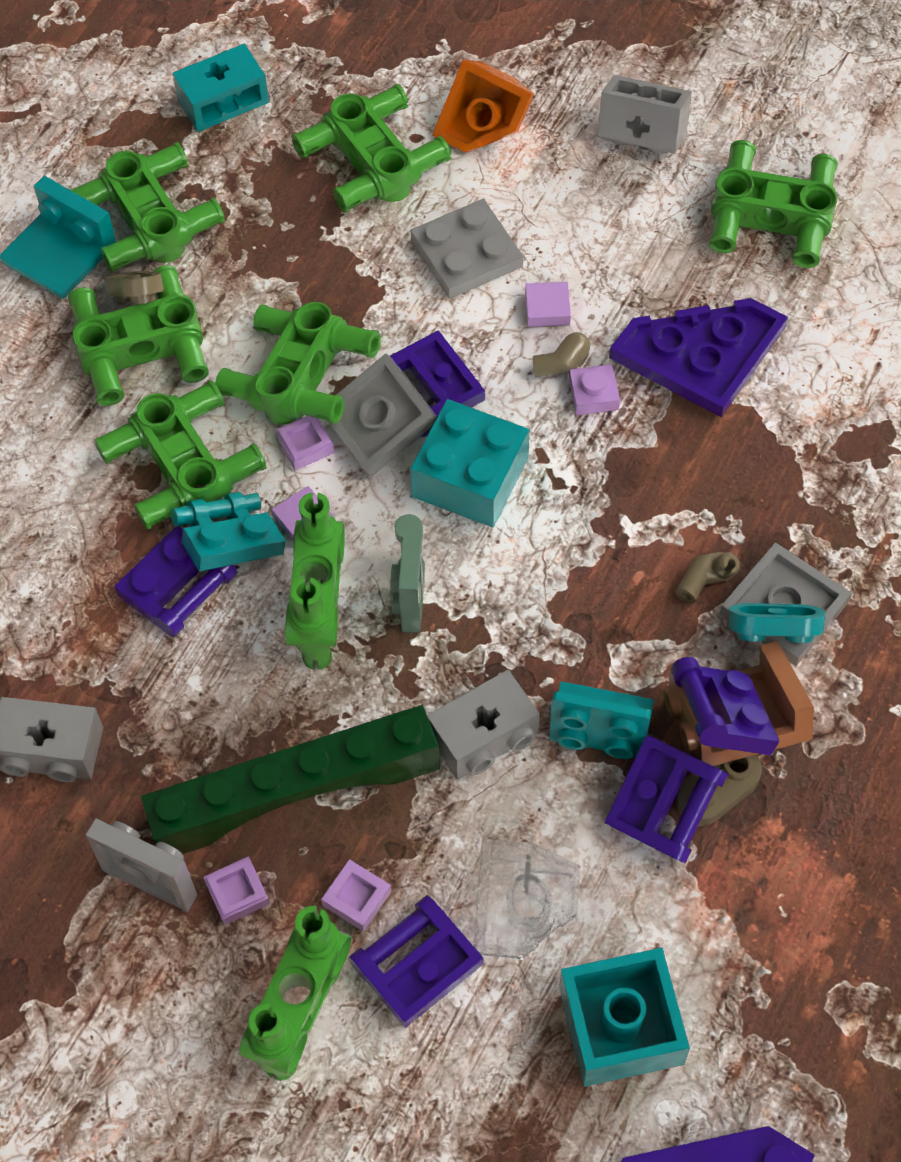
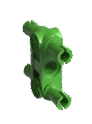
M395 84L371 98L356 94L340 95L332 102L331 110L325 112L324 116L321 117V122L291 135L293 146L302 159L333 144L339 147L360 174V177L340 187L333 188L334 199L340 210L344 213L372 198L388 202L403 200L409 195L411 185L419 182V179L422 178L423 172L451 160L450 148L443 137L438 136L434 140L410 151L405 149L382 120L409 106L407 104V96L399 84Z
M737 140L731 143L727 167L720 172L716 179L711 206V214L715 219L712 236L709 241L711 249L719 253H731L736 247L739 226L798 236L796 249L793 254L794 263L803 268L816 267L820 261L823 238L831 231L837 204V192L833 187L835 171L838 165L836 158L828 154L814 156L811 161L809 180L753 171L751 168L756 153L754 144L746 140Z
M178 142L149 156L136 154L131 151L117 152L109 157L106 167L98 173V178L71 189L74 193L97 206L107 201L111 204L115 203L133 232L131 236L100 248L102 257L111 273L142 258H145L147 261L155 260L160 263L175 261L184 252V246L190 244V241L193 240V235L225 222L223 211L214 197L205 203L181 212L175 209L157 179L189 166L186 154Z
M166 265L158 267L153 271L161 273L164 291L157 293L158 299L153 302L100 314L96 303V296L92 289L82 287L73 290L69 294L68 300L76 322L72 329L74 344L81 368L87 375L91 376L98 404L111 406L123 400L124 392L120 386L117 370L176 355L182 379L187 383H196L208 376V367L205 364L200 347L203 341V332L198 320L196 306L191 298L183 294L175 267Z
M321 302L307 303L292 312L263 304L260 305L254 315L253 324L256 327L255 330L280 335L261 370L255 376L222 368L218 372L215 381L221 395L248 401L253 409L263 411L267 419L274 424H288L298 418H302L304 415L326 420L334 424L338 423L344 411L345 403L342 400L343 397L318 392L316 389L336 354L341 350L374 358L381 344L380 332L347 325L342 317L332 315L330 308Z
M212 380L179 398L176 395L167 396L160 393L148 395L139 402L137 411L130 414L131 417L127 418V424L99 438L93 439L100 456L106 464L140 446L143 450L147 448L168 481L169 488L134 504L137 515L147 530L171 517L172 508L186 506L188 501L203 499L205 502L221 500L233 490V484L261 470L267 469L266 462L259 448L254 443L222 461H219L217 458L214 459L191 425L192 420L225 405L218 387ZM207 484L202 488H194L197 485Z
M313 492L304 495L298 505L302 519L296 520L294 528V559L290 600L286 610L285 638L287 646H296L297 649L302 651V660L305 666L314 670L313 660H316L318 670H322L331 663L332 652L330 647H335L337 642V606L341 563H343L345 527L344 521H336L330 515V505L327 497L318 493V504H315Z
M308 906L297 914L295 927L289 938L285 953L260 1005L255 1007L249 1015V1024L240 1044L239 1055L255 1061L259 1068L267 1072L269 1077L272 1078L275 1074L278 1081L287 1080L296 1072L307 1038L331 986L339 978L340 971L350 949L352 936L339 931L334 923L329 920V916L324 909H321L318 915L317 906ZM302 986L310 990L306 1000L301 1003L289 1004L283 1000L284 994L292 987Z

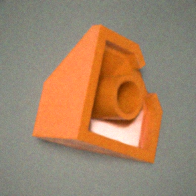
M463 59L432 136H441L451 146L469 153L519 132L534 93L516 78L484 62Z

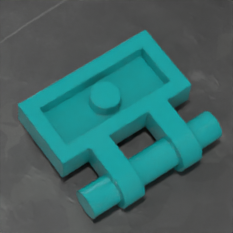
M241 492L228 493L221 500L205 502L203 499L190 500L186 506L171 509V519L174 526L186 524L191 526L183 528L182 544L199 571L284 554L286 540L268 512L250 515L249 513L261 510V499L258 493L243 495ZM228 517L229 519L219 522H212V519Z

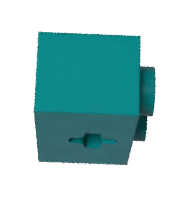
M245 43L172 73L177 100L197 132L269 103L266 75Z

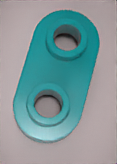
M740 603L729 608L728 628L736 632L737 637L741 640L757 642L765 640L766 636H785V639L791 642L808 643L814 640V636L821 635L824 632L825 611L815 606L803 604Z

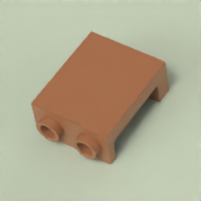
M778 640L760 645L759 665L738 671L750 676L780 741L775 749L813 740L814 706ZM671 670L669 671L670 689L663 692L664 702L671 718L678 717L680 721V736L687 752L694 751L697 759L711 766L758 754L703 745L695 731L697 721L683 688L675 684Z

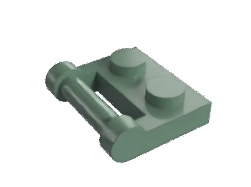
M406 514L399 517L394 525L395 537L401 544V558L398 565L392 564L390 591L393 593L392 613L393 615H401L402 632L420 633L425 583V563L421 556L423 525L417 516Z

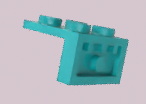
M44 175L33 185L39 203L38 209L41 214L0 254V259L4 265L63 299L103 259L100 248L115 243L116 238L109 212Z
M561 681L559 692L553 693L549 740L557 741L561 746L573 750H581L585 747L603 750L609 756L618 759L636 757L646 735H648L654 699Z

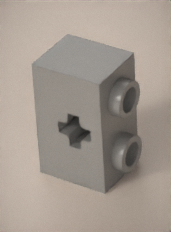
M613 75L601 92L597 137L610 139L618 145L633 144L646 147L652 152L659 154H675L687 135L692 91Z
M509 669L427 715L439 746V753L457 780L469 773L473 776L481 774L493 765L495 758L509 750L518 752L526 748L535 740L536 735L539 734L540 713Z
M1 697L0 770L8 775L18 777L27 776L29 772L47 774L50 778L61 782H73L76 778L91 780L104 728L96 708Z

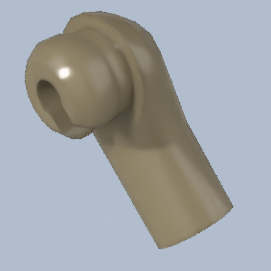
M573 332L565 337L554 353L534 355L533 367L535 377L569 373L570 369H577L590 351L589 339L580 332Z
M717 552L697 556L691 562L675 590L676 596L686 603H695L705 585L725 582L735 576L740 569L739 559L730 552Z

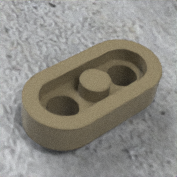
M131 271L103 278L106 295L115 296L116 302L131 301V304L149 303L157 300L156 293L164 291L160 272Z
M757 755L713 766L728 773V776L722 787L717 785L698 826H707L714 823L757 788L762 774L761 761ZM740 763L745 767L746 771L742 773L734 772L729 765ZM691 773L683 780L676 795L675 805L680 817L700 777L694 773Z

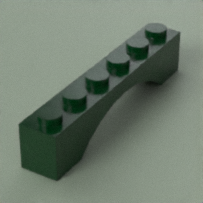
M422 704L142 795L141 798L155 844L163 842L174 847L182 854H186L210 846L225 834L252 819L305 798L351 787L398 784L440 770L439 746Z

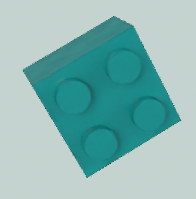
M447 399L410 468L412 497L494 528L529 458L530 429Z
M663 947L561 969L559 990L583 1087L685 1065L690 1046Z

